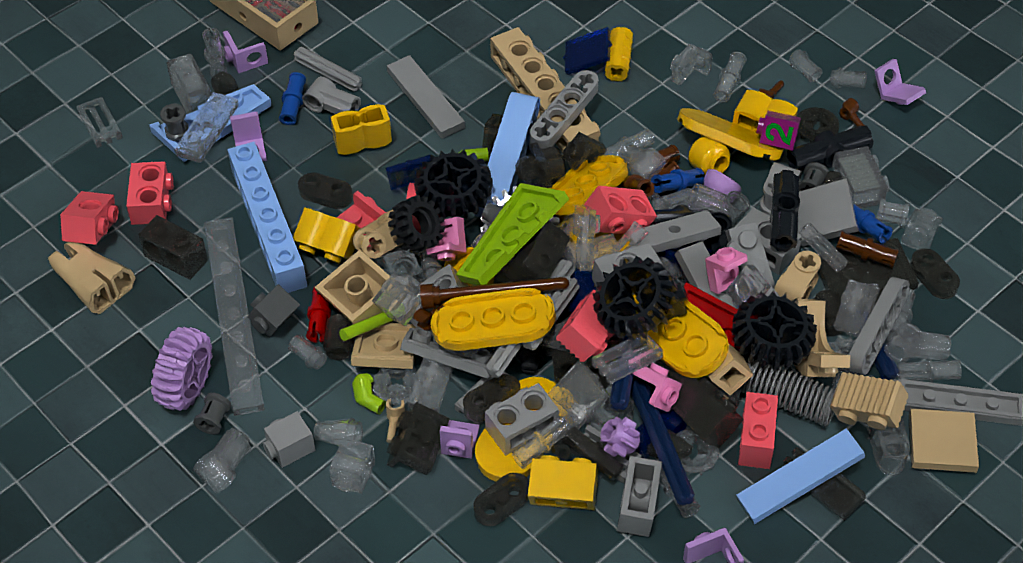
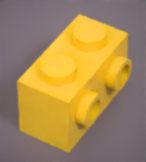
M543 455L540 459L532 458L528 488L530 504L595 510L598 483L597 463H592L591 460L586 458L560 461L558 457Z

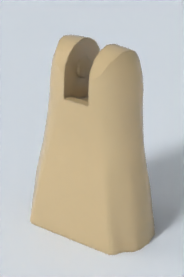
M67 242L64 244L66 252L71 257L70 260L58 251L53 252L48 257L53 270L70 286L92 313L101 314L133 288L135 275L131 269L96 253L82 243Z

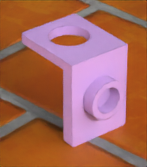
M228 30L223 32L225 43L223 52L227 62L232 61L238 74L268 64L264 42L238 50ZM251 53H260V57L256 61H247V57Z
M897 59L888 61L874 71L882 100L896 102L899 105H908L926 94L924 87L902 83ZM888 69H891L893 72L892 81L889 84H885L884 74Z
M258 112L230 116L235 145L239 146L255 141L262 161H267Z
M449 420L448 426H441L439 431L441 454L472 459L480 429L479 425Z
M726 528L713 533H701L693 541L685 544L683 556L685 563L695 562L722 551L728 563H744L742 555Z

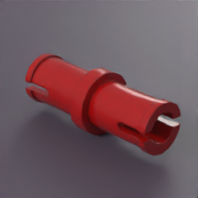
M313 287L311 306L307 309L309 324L306 337L309 341L317 343L318 333L320 334V342L326 339L327 321L331 318V309L329 308L330 302L321 294H318L315 287Z

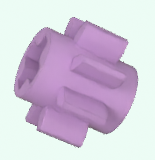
M615 417V419L607 421L600 433V441L606 444L604 451L614 457L620 455L623 458L633 453L640 443V432L635 430L637 424L627 417L623 420Z

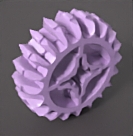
M178 327L169 334V338L164 340V345L159 349L158 358L155 360L156 364L152 370L153 378L151 380V385H153L151 393L154 401L163 405L164 408L179 411L187 410L190 405L195 403L196 397L200 396L201 389L205 387L204 383L206 378H208V371L211 367L210 360L213 357L210 337L206 336V333L192 327Z

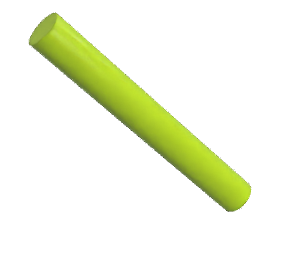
M401 304L345 327L339 331V335L343 341H346L407 315L404 305Z

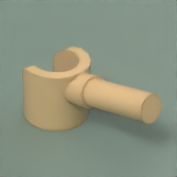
M388 399L386 402V412L389 419V428L386 442L394 443L398 422L405 417L404 400H401L400 407L392 408L391 399Z

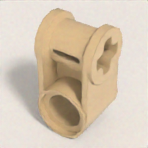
M393 210L384 213L375 221L355 232L353 245L357 251L361 250L369 258L376 259L395 247L403 245V243L397 245L394 242L397 236L391 237L390 234L394 229L393 227H388V222L393 220L389 218V213Z
M812 251L799 252L775 285L774 289L778 295L782 297L786 293L787 299H808L818 283V271L821 266L820 257Z

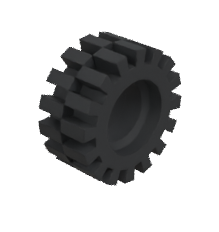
M420 195L408 198L392 208L393 211L389 213V218L393 220L388 222V227H393L394 229L390 232L391 237L396 235L397 239L394 242L397 245L403 243L401 249L404 251L409 250V253H418L437 245L438 241L443 238V235L440 233L445 231V226L440 225V223L444 222V217L438 216L441 210L439 207L434 209L435 202L432 200L427 202L428 197L425 196L420 197ZM412 215L419 221L421 233L415 229Z

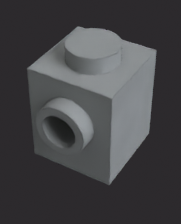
M298 411L283 419H277L264 428L266 441L263 442V447L271 460L276 458L282 468L316 451L313 434Z

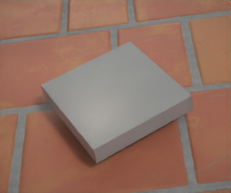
M847 178L799 191L798 233L802 235L801 246L839 237L842 231L848 234L859 231Z

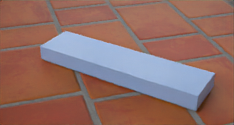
M846 428L736 494L753 523L756 524L865 458V453Z

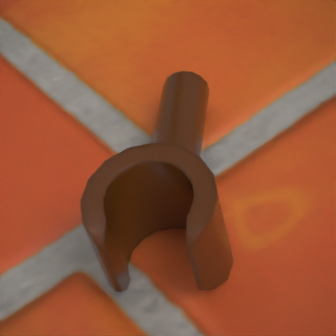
M780 80L770 90L760 88L759 92L774 99L776 93L784 86V82Z
M853 98L847 99L842 104L843 107L839 112L841 118L850 119L857 127L865 126L856 114L859 111L858 102Z
M441 304L431 312L420 308L414 313L413 319L418 321L417 326L428 331L432 330V315L436 310L439 311L444 306Z

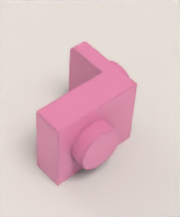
M453 217L445 219L444 222L440 223L441 226H445V231L440 233L443 235L442 240H439L435 247L426 249V254L437 257L438 261L455 260V255L467 253L464 218Z
M724 247L719 249L717 253L705 258L710 291L719 294L740 283L739 265L748 261L747 254L737 251L732 247Z
M653 362L650 368L638 363L633 375L656 386L649 404L669 412L679 397L682 383L668 377L669 370Z

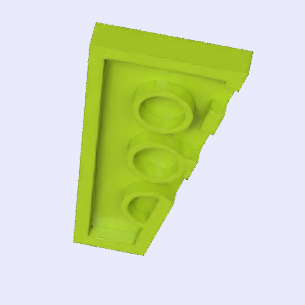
M520 183L456 275L461 282L472 285H486L569 200L565 191Z

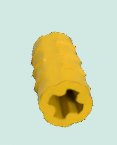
M616 27L611 30L610 39L608 40L605 76L611 81H623L628 77L630 69L633 32L626 27Z

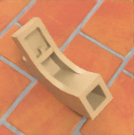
M798 299V306L807 305V314L814 315L813 324L817 325L816 342L811 349L810 355L806 359L803 358L798 366L795 364L794 366L806 377H836L838 368H850V355L834 352L829 346L825 332L826 301Z

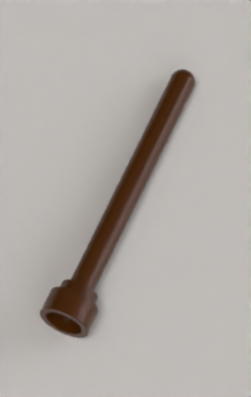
M565 277L445 289H440V286H434V284L420 285L421 305L423 309L436 308V305L442 304V301H448L455 297L520 288H535L541 292L564 290L568 288L569 280Z

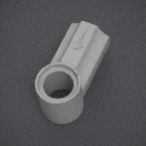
M322 76L318 77L302 96L304 105L316 113L321 112L323 109L335 114L343 111H358L361 105L360 97L337 89L330 79Z

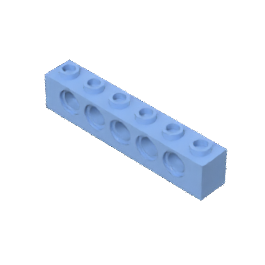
M255 141L227 149L234 179L275 286L279 284L287 293L306 288L307 281L303 262Z

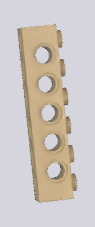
M519 27L491 37V58L517 93L540 97L538 119L565 88L559 80L556 70L548 66L544 55L534 48L531 38L528 35L525 36ZM574 98L565 100L568 104L577 103ZM584 108L559 138L556 145L568 161L598 150V142L601 135L599 126L595 121L592 122ZM555 115L550 118L552 121L560 122L564 120V118L559 115Z

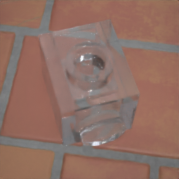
M393 273L383 283L382 288L373 298L372 302L389 318L406 327L413 318L414 313L422 306L419 290L421 284L410 275L404 278Z

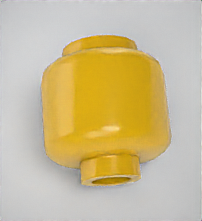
M703 136L692 144L688 160L692 167L702 169L703 175L706 174L708 169H715L723 173L730 164V151L726 145Z

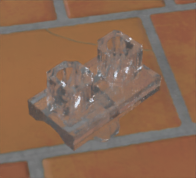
M852 279L848 280L834 323L835 330L843 331L849 336H859L874 308L880 289L879 284H864Z
M423 357L407 402L408 407L417 409V413L420 415L434 417L435 414H438L453 372V367Z

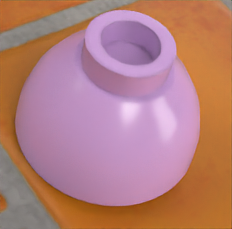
M715 169L707 170L704 177L706 194L703 198L718 207L720 202H728L737 197L742 191L741 186L728 176Z

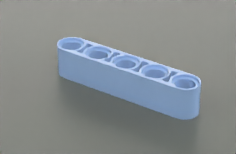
M511 92L487 165L491 171L493 187L491 198L487 200L486 205L488 203L494 204L492 201L494 196L500 200L504 199L502 196V190L504 189L508 192L509 196L513 194V187L517 184L530 142V129L536 122L539 113L540 97ZM479 207L475 217L481 218L484 208Z

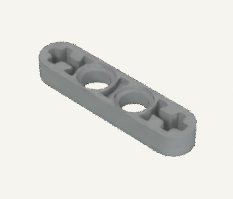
M589 70L578 72L537 119L530 129V144L533 148L547 150L554 146L597 94L599 79L596 73ZM569 98H575L579 102L576 104H568L565 102V100ZM559 115L562 116L564 120L560 122L552 121L550 118L552 116Z
M891 277L888 280L849 353V371L864 375L869 372L908 298V280Z

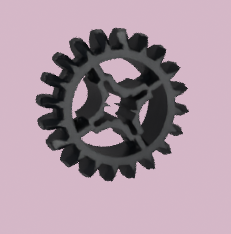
M452 148L448 154L440 151L439 157L430 155L429 162H422L421 169L417 170L414 187L416 195L428 197L427 202L431 200L435 202L433 208L439 207L441 212L438 214H440V217H444V220L448 216L452 218L463 216L467 220L468 213L471 212L477 215L479 207L485 208L487 200L492 195L493 179L491 178L489 166H486L483 159H477L475 153L467 156L464 149L460 153H456Z
M636 256L632 263L624 258L622 266L619 267L613 264V271L610 274L603 272L604 282H596L599 291L593 293V299L596 301L593 307L597 313V319L609 333H615L621 339L627 335L629 339L635 341L638 333L642 338L647 339L649 330L658 333L657 326L660 323L668 325L666 315L675 314L672 305L678 303V297L675 295L678 290L673 281V276L669 271H666L661 263H655L649 257L643 261L640 257ZM632 292L635 293L636 299L638 300L639 304H636V302L634 301Z
M774 290L769 296H766L762 291L757 295V298L750 295L746 302L741 303L733 317L731 332L732 336H734V346L741 347V355H750V363L756 360L761 362V368L769 364L772 365L775 371L779 368V365H782L786 370L791 367L792 363L798 366L803 358L806 359L810 355L811 349L816 342L817 325L813 324L814 315L807 314V305L798 306V298L792 301L787 299L786 293L782 297L777 296Z

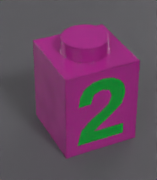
M768 110L765 118L760 117L756 134H761L759 143L793 150L801 118Z

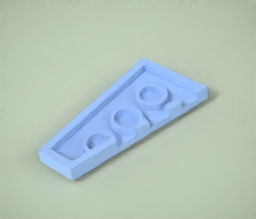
M252 84L222 96L221 101L208 104L206 102L197 106L198 110L186 114L184 120L189 126V135L183 140L172 141L166 138L165 123L160 125L159 122H155L149 126L151 133L185 162L233 131L230 116L258 112L260 114L272 106L271 99Z

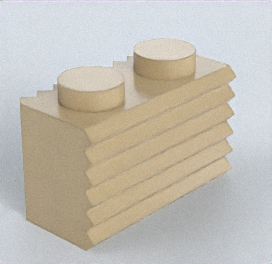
M842 372L830 407L838 420L849 425H855L856 421L865 422L870 427L878 430H885L886 426L898 428L903 410H905V405L907 404L908 393L902 383L897 380L893 381L891 379L887 380Z

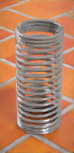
M756 360L750 363L749 361L748 366L753 376L739 388L740 392H743V394L746 392L755 393L759 385L757 393H761L764 387L762 394H766L770 387L768 394L772 395L775 390L774 395L778 396L780 392L777 404L779 409L783 407L785 411L788 409L790 413L794 412L795 415L799 413L800 417L804 416L805 419L814 420L816 424L818 423L825 427L829 425L834 415L830 407L836 390L834 387L828 393L829 385L823 391L824 383H821L819 386V382L816 381L813 386L814 380L811 379L808 383V376L803 380V375H800L798 378V373L796 372L793 375L792 370L787 375L788 370H783L782 366L774 371L772 365L768 364L761 368V362ZM785 392H786L784 401H783V403L781 404L782 398H783V396H784V394H785ZM790 395H791L790 402H789V404L786 406L787 400L789 399V397H790ZM796 395H797L795 404H794V406L792 407V403H793V401H794V399H795V397H796ZM801 398H802L800 407H799L798 410H797L798 403L800 402V400H801ZM807 398H808L806 407H805L804 411L802 412L803 406H804V404H805V402H806V400H807ZM813 398H814V401H813L811 410H810V412L808 413V408L810 407V405H811V403H812V400H813ZM818 401H819L817 410H816V412H815V414H814V416H813L814 409H815V407H816V405H817V403H818Z

